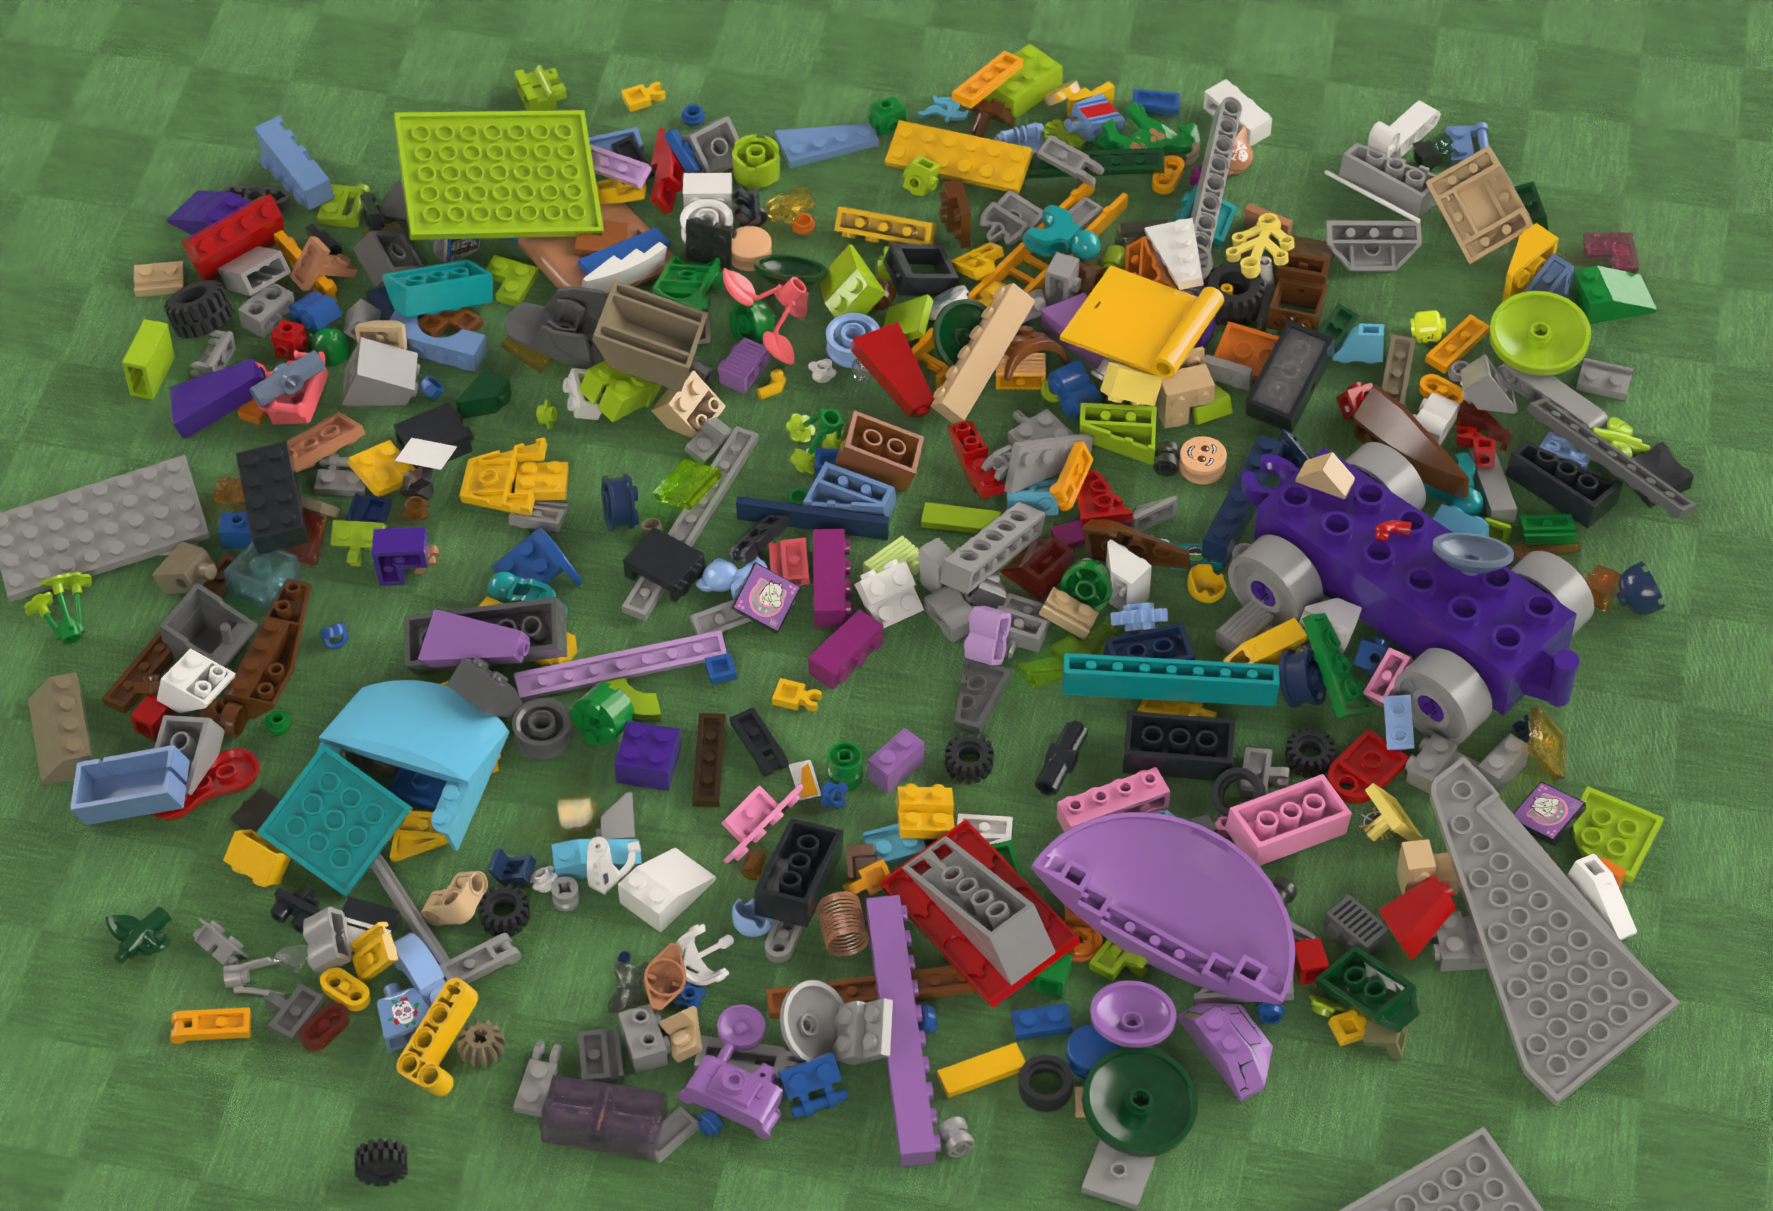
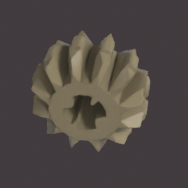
M476 1019L474 1026L466 1024L464 1027L465 1031L459 1032L457 1050L461 1054L464 1063L470 1062L473 1068L480 1063L485 1069L488 1064L487 1062L497 1064V1056H503L505 1052L504 1046L506 1041L505 1036L501 1033V1028L498 1025L492 1026L489 1019L484 1024H481L478 1019Z

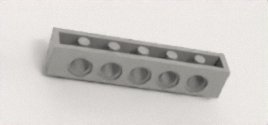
M1021 502L1016 503L1010 509L1008 508L999 518H995L990 525L982 528L976 536L971 537L967 543L958 547L953 554L943 559L940 566V571L942 572L940 583L965 594L970 593L1042 534L1046 513Z

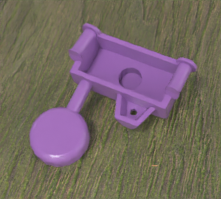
M744 1004L734 1005L725 1009L717 1022L718 1036L725 1044L717 1058L705 1055L685 1089L679 1091L677 1096L686 1104L694 1102L754 1130L758 1137L768 1140L771 1136L770 1131L781 1117V1112L777 1108L782 1101V1089L776 1086L777 1074L773 1067L767 1064H763L754 1072L749 1073L727 1063L735 1049L749 1050L762 1041L766 1030L765 1019L754 1007Z

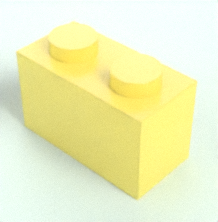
M1109 362L1100 391L1108 395V400L1116 403H1122L1123 400L1130 401L1131 405L1155 406L1163 378L1134 367Z

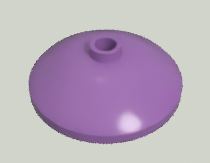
M1120 981L1102 988L1095 995L1091 1003L1090 1018L1098 1033L1107 1040L1125 1047L1141 1048L1155 1045L1171 1034L1176 1022V1009L1168 995L1159 988L1139 981Z

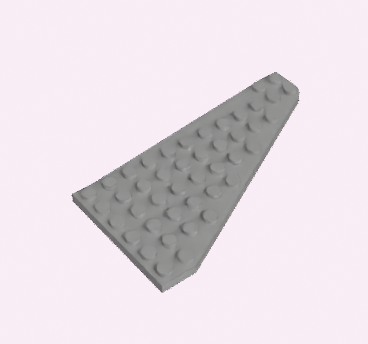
M1463 756L1434 779L1430 790V801L1523 1074L1557 1106L1677 1009L1680 1002L1641 965L1499 798L1500 794Z

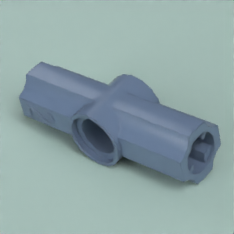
M313 350L290 365L286 363L279 364L274 368L271 376L251 387L249 391L257 405L262 408L285 393H297L301 390L303 382L324 371L326 367L319 354Z

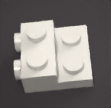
M572 368L568 378H565L563 382V391L569 393L567 408L569 411H573L574 418L598 420L602 412L597 407L607 387H604L598 402L593 404L578 390L587 369Z
M897 559L883 565L884 571L877 574L874 569L860 575L862 580L854 584L868 615L883 624V628L924 610L914 589L916 583L906 561L898 563Z

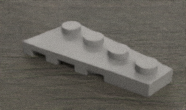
M1085 433L1013 443L1004 491L1013 494L1061 473L1074 443L1084 441L1091 453L1094 437Z

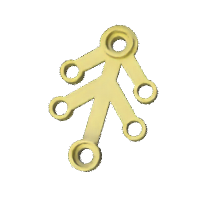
M1266 213L1259 217L1257 226L1232 235L1234 247L1226 250V259L1229 262H1237L1241 259L1242 253L1253 249L1251 256L1243 258L1240 265L1241 272L1246 278H1255L1261 271L1260 259L1264 249L1273 255L1276 265H1285L1289 262L1287 251L1294 248V238L1280 229L1281 221L1277 215ZM1259 235V237L1247 241L1248 238ZM1270 235L1279 240L1280 248L1269 239Z

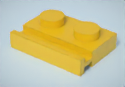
M378 922L350 943L351 949L354 952L352 956L358 980L361 982L370 981L398 960L397 950L391 933L387 934L386 931L387 922Z

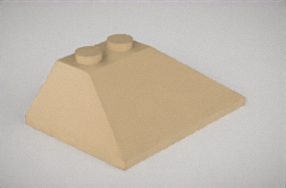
M1490 146L1485 147L1426 181L1431 194L1470 265L1519 238L1523 230L1533 226L1524 204Z

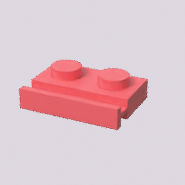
M806 538L780 540V543L775 544L771 541L769 543L771 571L797 585L810 584Z

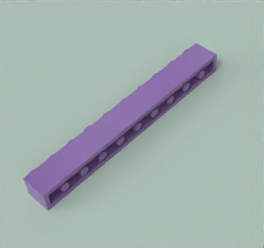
M900 895L866 898V914L878 1000L883 998L893 1000L890 1057H886L900 1164L901 1167L936 1163V1152H941L939 1134L934 1135L933 1126L937 1125L935 1108H930L929 1100L933 1099L932 1082H926L925 1074L930 1073L928 1056H922L921 1048L926 1047L924 1030L919 1031L918 1022H922L921 1005H915L914 997H919L917 980H912L911 972H915L914 956L908 955L907 947H911L910 930L904 929V922H908L906 905H901Z

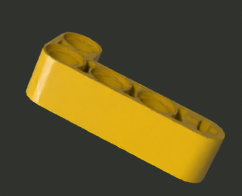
M457 977L451 978L444 984L397 1061V1070L403 1077L437 1097L447 1095L452 1090L454 1081L449 1073L439 1067V1064L478 1001L477 992L462 979Z

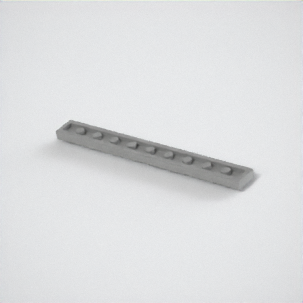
M735 426L668 532V535L691 547L694 545L758 443V433ZM641 576L623 603L622 613L646 621L665 589Z

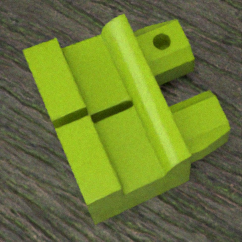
M538 65L534 72L525 74L523 69L514 71L516 90L527 111L557 109L556 101L567 98L564 84H558L559 76L555 68L544 71L542 66Z

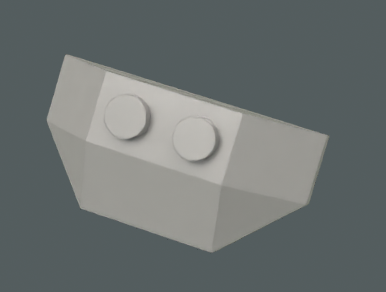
M1414 221L1325 222L1327 246L1349 272H1396L1422 245L1421 221L1420 223Z

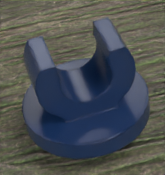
M1526 714L1524 715L1525 721H1517L1512 725L1517 733L1525 730L1523 734L1517 736L1525 743L1529 742L1532 736L1536 740L1540 738L1539 732L1542 731V727L1535 716L1530 718Z

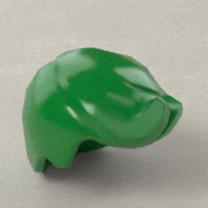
M324 327L315 333L309 334L310 340L308 341L307 348L311 352L313 350L317 353L323 352L325 355V365L334 367L349 358L351 354L349 342L346 335L339 329Z

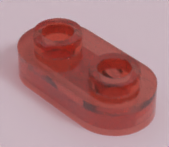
M331 1003L307 1022L300 1031L303 1047L308 1051H320L340 1035L350 1023L347 1007L340 1003ZM335 1019H339V1020H340V1021H338L337 1023H333V1022H332V1021L335 1020Z

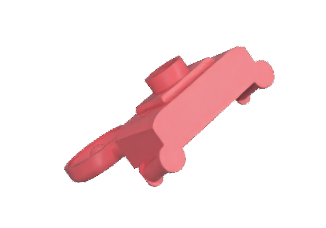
M295 350V361L308 353L298 352V350ZM318 352L320 358L322 359L325 365L324 353ZM287 361V364L290 365L295 361ZM256 362L258 367L264 369L267 378L272 375V372H267L264 365ZM325 368L324 371L303 382L301 390L297 393H285L262 408L258 405L256 407L261 412L268 413L273 425L309 423L327 381V369Z

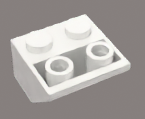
M1111 539L1107 542L1106 568L1109 570L1113 587L1109 604L1123 611V605L1145 603L1149 599L1152 566L1145 559L1139 558L1128 551L1125 546L1119 545Z
M1339 598L1306 606L1299 623L1305 630L1302 618L1310 614L1326 613L1341 643L1338 649L1340 653L1344 654L1362 607ZM1308 638L1300 647L1304 649L1312 647L1310 639Z
M190 648L161 678L157 701L178 713L206 708L235 678L236 673Z

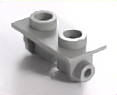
M199 918V921L204 926L194 931L195 942L209 953L218 946L212 956L222 963L223 966L237 965L240 955L248 959L249 956L241 950L244 945L232 935L229 938L223 935L225 929L214 920L208 923Z

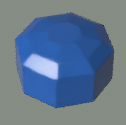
M428 375L419 384L423 394L437 400L444 391L441 383Z

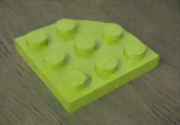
M1587 786L1580 799L1586 803L1587 809L1571 828L1573 841L1583 857L1595 854L1599 859L1604 857L1626 870L1624 881L1632 884L1663 824L1664 818Z

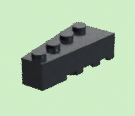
M1527 441L1511 453L1505 476L1562 513L1571 514L1573 520L1587 529L1617 504L1624 483L1617 479L1613 482L1602 478L1603 474L1595 470L1590 473L1578 468L1579 463L1572 460L1557 459V454Z

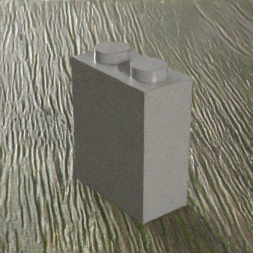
M260 246L251 249L217 269L228 291L249 296L291 273L281 251Z

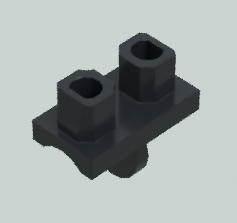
M739 188L731 195L732 202L738 205L733 211V219L739 222V228L753 225L760 227L767 221V211L760 207V197L757 189L753 188L747 192Z
M310 887L305 888L302 892L295 890L293 895L278 888L274 893L276 902L270 910L272 918L280 923H284L290 915L294 916L295 918L291 922L292 927L297 932L303 934L304 919L320 912V908H318L320 902L315 899V890Z

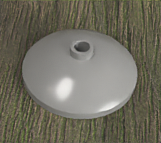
M809 980L798 983L788 991L781 1006L780 1025L784 1040L791 1052L802 1062L830 1052L834 1054L833 1044L837 1040V1027L834 1019L838 1014L839 1005L844 1004V1002L831 986L821 981Z

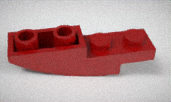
M659 128L651 161V167L656 171L650 201L666 214L673 210L676 193L683 191L685 169L664 138V134L667 132L663 128Z
M972 421L959 422L955 425L947 426L956 456L973 492H978L981 499L1006 493L1003 480L998 481L994 478L996 470L993 466L988 471L981 468L984 461L988 458V448Z

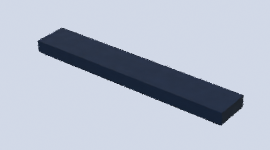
M737 497V520L759 522L767 514L788 516L791 523L788 527L809 530L844 529L845 535L888 540L889 517Z

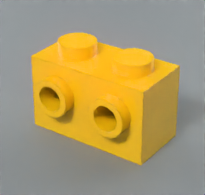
M247 829L234 832L223 861L231 865L233 871L251 877L254 884L268 887L281 883L291 857L258 833Z

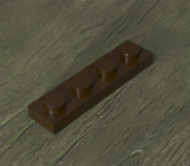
M699 713L692 796L693 807H720L726 714Z

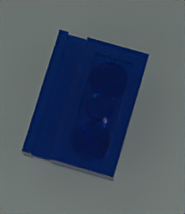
M355 493L345 521L385 524L392 507L391 498L372 495L363 497L359 493Z

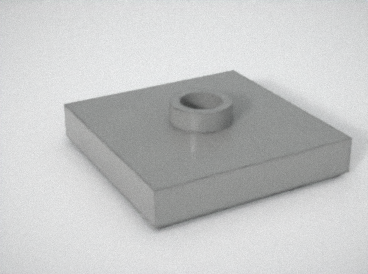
M1100 1139L1083 1182L1081 1193L1137 1210L1153 1169L1155 1157H1138L1124 1154L1111 1148Z

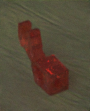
M1463 400L1457 413L1456 425L1471 426L1477 428L1478 432L1485 430L1488 433L1487 438L1500 441L1502 443L1501 450L1507 451L1511 439L1509 429H1504L1487 410L1477 409L1473 402L1469 404Z

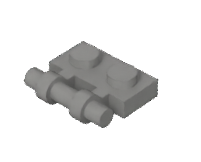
M334 454L319 460L320 466H329V468L318 469L314 487L315 495L366 497L368 487L352 469L351 471L338 470L339 467H350L348 465L349 457H339L338 454Z

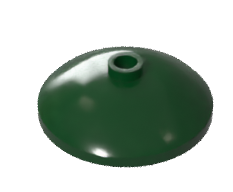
M766 255L758 257L754 261V269L757 273L776 286L779 284L784 286L792 277H796L807 288L819 283L827 275V269L824 265L797 256Z
M960 299L951 302L939 312L933 327L934 345L941 360L950 368L958 361L957 355L959 351L970 341L969 335L971 331L983 319L981 315L987 306L976 300ZM958 335L961 337V343L957 339Z

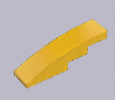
M613 179L596 182L600 204L641 200L645 198L647 191L645 182L641 189L628 184L622 185L621 182Z

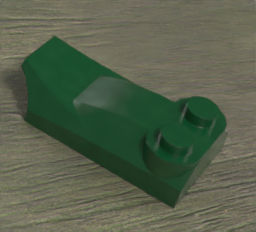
M1356 945L1315 978L1317 986L1324 990L1328 1000L1342 1002L1373 1023L1399 1033L1420 1014L1415 984Z

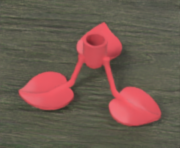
M725 267L723 269L724 284L730 295L739 303L751 306L753 300L758 301L771 294H775L780 303L785 306L786 309L773 329V333L766 331L763 334V343L775 358L786 364L793 365L795 361L794 350L789 340L779 335V328L788 313L800 319L807 315L809 292H806L804 283L800 279L792 277L784 286L779 284L776 288L756 295L754 287L747 278L737 272L729 271Z

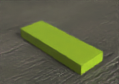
M925 502L921 527L978 534L982 528L990 525L995 518H999L1001 511Z

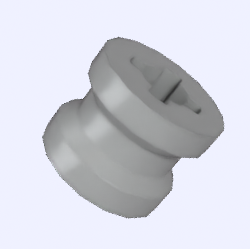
M563 876L557 878L552 883L551 893L554 907L557 910L566 912L574 910L580 903L577 881L571 877Z

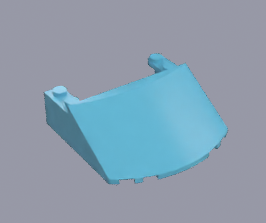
M397 680L362 687L318 737L321 741L318 750L324 744L340 756L344 750L447 781L438 804L432 813L431 824L436 832L445 835L451 848L458 851L509 731L496 715L484 714L448 686L418 680Z

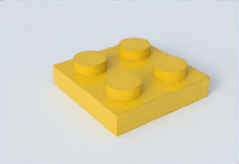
M391 440L353 455L348 460L350 468L376 498L400 489L403 485V475L409 470H415L412 464L395 461L401 452Z
M529 461L518 463L514 493L533 492L535 501L566 500L569 472L568 462L534 463Z

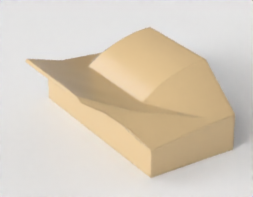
M372 320L355 326L357 343L360 337L407 349L405 324L397 320Z

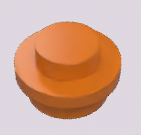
M799 213L794 216L791 228L796 234L807 235L814 231L815 221L810 214Z

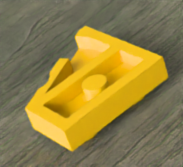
M411 811L393 836L390 853L391 862H397L449 844L445 835L436 832L431 824L433 812Z

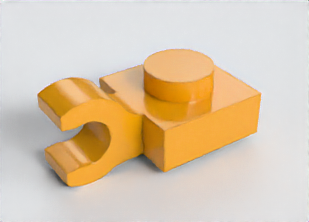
M880 858L858 869L860 878L843 884L845 892L854 894L866 889L870 896L883 890L879 882L890 874L884 859Z

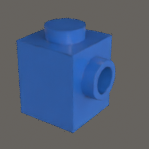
M247 512L221 513L219 536L222 549L254 548Z

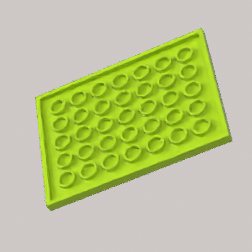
M584 110L394 113L393 120L410 240L577 236V233L601 236L602 232H604Z

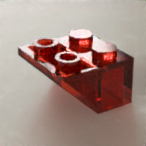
M1056 537L1034 540L1001 569V574L1038 600H1041L1053 587L1062 581L1066 570L1074 564L1075 550Z

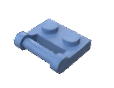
M1479 122L1475 126H1446L1445 138L1450 166H1454L1474 154L1471 137H1478L1480 150L1489 146L1487 138L1489 130L1486 123Z

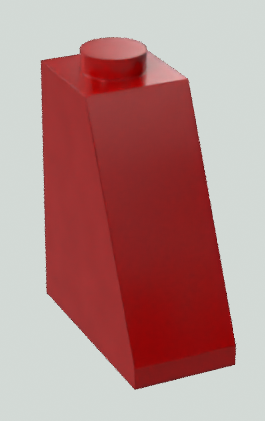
M1435 874L1378 910L1410 960L1420 953L1457 908L1451 899L1455 895L1446 881L1440 883Z

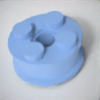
M846 313L834 318L826 329V351L829 358L843 367L863 368V364L851 352L850 344L853 338L880 329L877 322L861 313Z

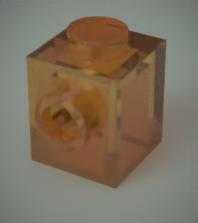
M1598 564L1593 573H1587L1584 580L1592 593L1594 607L1606 612L1619 589L1618 583L1622 574Z

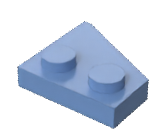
M1552 253L1524 292L1546 291L1568 299L1574 271L1573 265Z

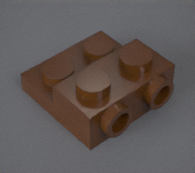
M962 179L945 181L942 185L943 192H939L940 206L943 207V209H939L940 223H945L947 233L953 232L954 239H959L961 248L971 247V211Z

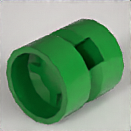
M847 741L838 742L831 746L827 755L828 781L836 784L846 783L848 785L847 792L855 790L860 786L863 779L861 749L856 744Z

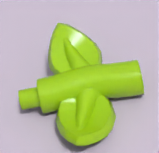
M1610 418L1607 421V429L1596 427L1590 429L1630 458L1633 455L1638 456L1639 453L1644 454L1650 450V445L1643 444L1641 439L1632 436L1633 428L1620 418Z

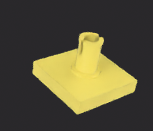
M1374 783L1365 789L1381 813L1380 816L1363 828L1371 840L1375 842L1377 838L1390 828L1408 841L1424 839L1395 797Z

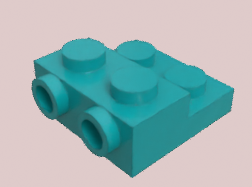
M1195 185L1191 192H1185L1180 201L1183 209L1179 208L1173 217V222L1191 218L1198 185ZM1224 199L1221 202L1212 242L1218 247L1223 243L1238 208Z

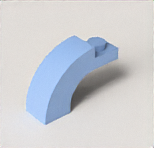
M409 933L393 942L398 956V960L394 964L398 971L401 970L407 976L430 1009L445 984L443 979L445 976L425 944L415 934Z

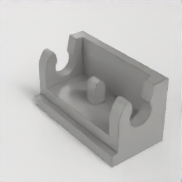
M215 330L209 333L210 336L218 337L219 340L210 338L209 344L199 361L192 362L191 367L194 370L190 372L191 378L195 379L226 367L236 350L233 332Z

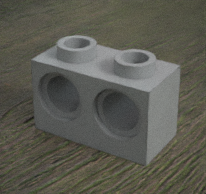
M275 282L258 291L238 309L241 326L264 339L279 325L282 319L285 320L289 316L290 310L288 306L294 303L293 293Z

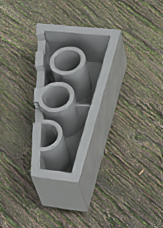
M1358 143L1354 144L1343 154L1339 171L1341 178L1417 218H1420L1436 204L1426 184V181L1437 176L1429 172L1430 168L1422 165L1419 168L1407 165V160L1399 157L1387 158L1385 157L1386 153Z

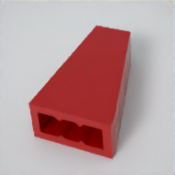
M899 322L853 338L850 344L851 352L908 418L915 415L922 417L931 411L934 397Z

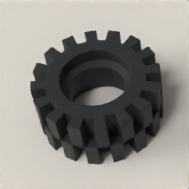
M1308 726L1307 731L1301 727L1298 733L1293 731L1291 737L1289 736L1287 739L1285 762L1288 763L1290 770L1295 768L1294 774L1299 775L1300 772H1303L1304 778H1307L1308 774H1312V778H1314L1318 772L1320 775H1325V771H1329V767L1334 760V740L1329 738V733L1327 732L1321 734L1322 729L1318 727L1316 731H1312V726ZM1313 748L1319 751L1320 755L1309 757L1303 755L1300 750Z
M964 732L962 738L957 734L955 735V741L953 739L948 741V745L945 748L946 771L947 773L950 772L951 778L957 776L958 782L961 783L963 779H966V784H971V779L978 783L980 782V777L985 780L987 773L991 774L994 750L989 740L985 742V736L981 735L980 738H977V733L973 732L972 736H968V732ZM971 753L977 755L979 760L964 762L959 757L963 754Z
M498 884L499 889L495 890L494 886L490 887V894L485 892L483 899L481 898L479 902L480 923L484 926L486 932H491L492 936H496L497 932H499V935L509 933V936L512 937L514 936V930L520 933L523 931L522 926L526 927L530 919L528 899L524 892L521 893L519 887L513 890V885L508 884L507 888H504L503 884ZM504 905L512 906L515 909L514 912L507 916H498L493 913L496 908Z
M378 1138V1142H374L371 1139L368 1140V1144L361 1143L360 1148L357 1147L354 1152L355 1177L360 1182L365 1181L366 1185L374 1183V1186H379L380 1183L388 1186L389 1182L395 1184L398 1183V1179L403 1180L408 1173L406 1146L401 1145L399 1141L393 1143V1139L389 1138L387 1141H383V1138Z

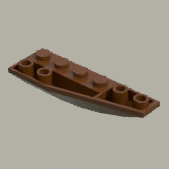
M1378 385L1372 386L1353 416L1354 437L1363 444L1377 442L1395 449L1412 464L1423 483L1464 499L1468 498L1470 484L1468 475L1402 403H1399Z
M286 579L235 672V678L229 683L224 693L226 704L234 702L246 706L248 719L254 720L275 707L295 670L312 588L311 583Z

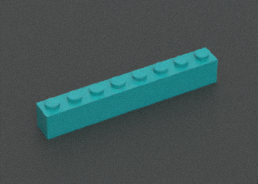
M1064 653L1062 672V695L1276 707L1280 685L1279 665Z

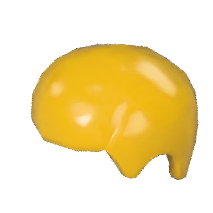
M1197 564L1191 567L1187 578V590L1195 600L1209 604L1223 598L1227 588L1223 574H1215L1210 564Z

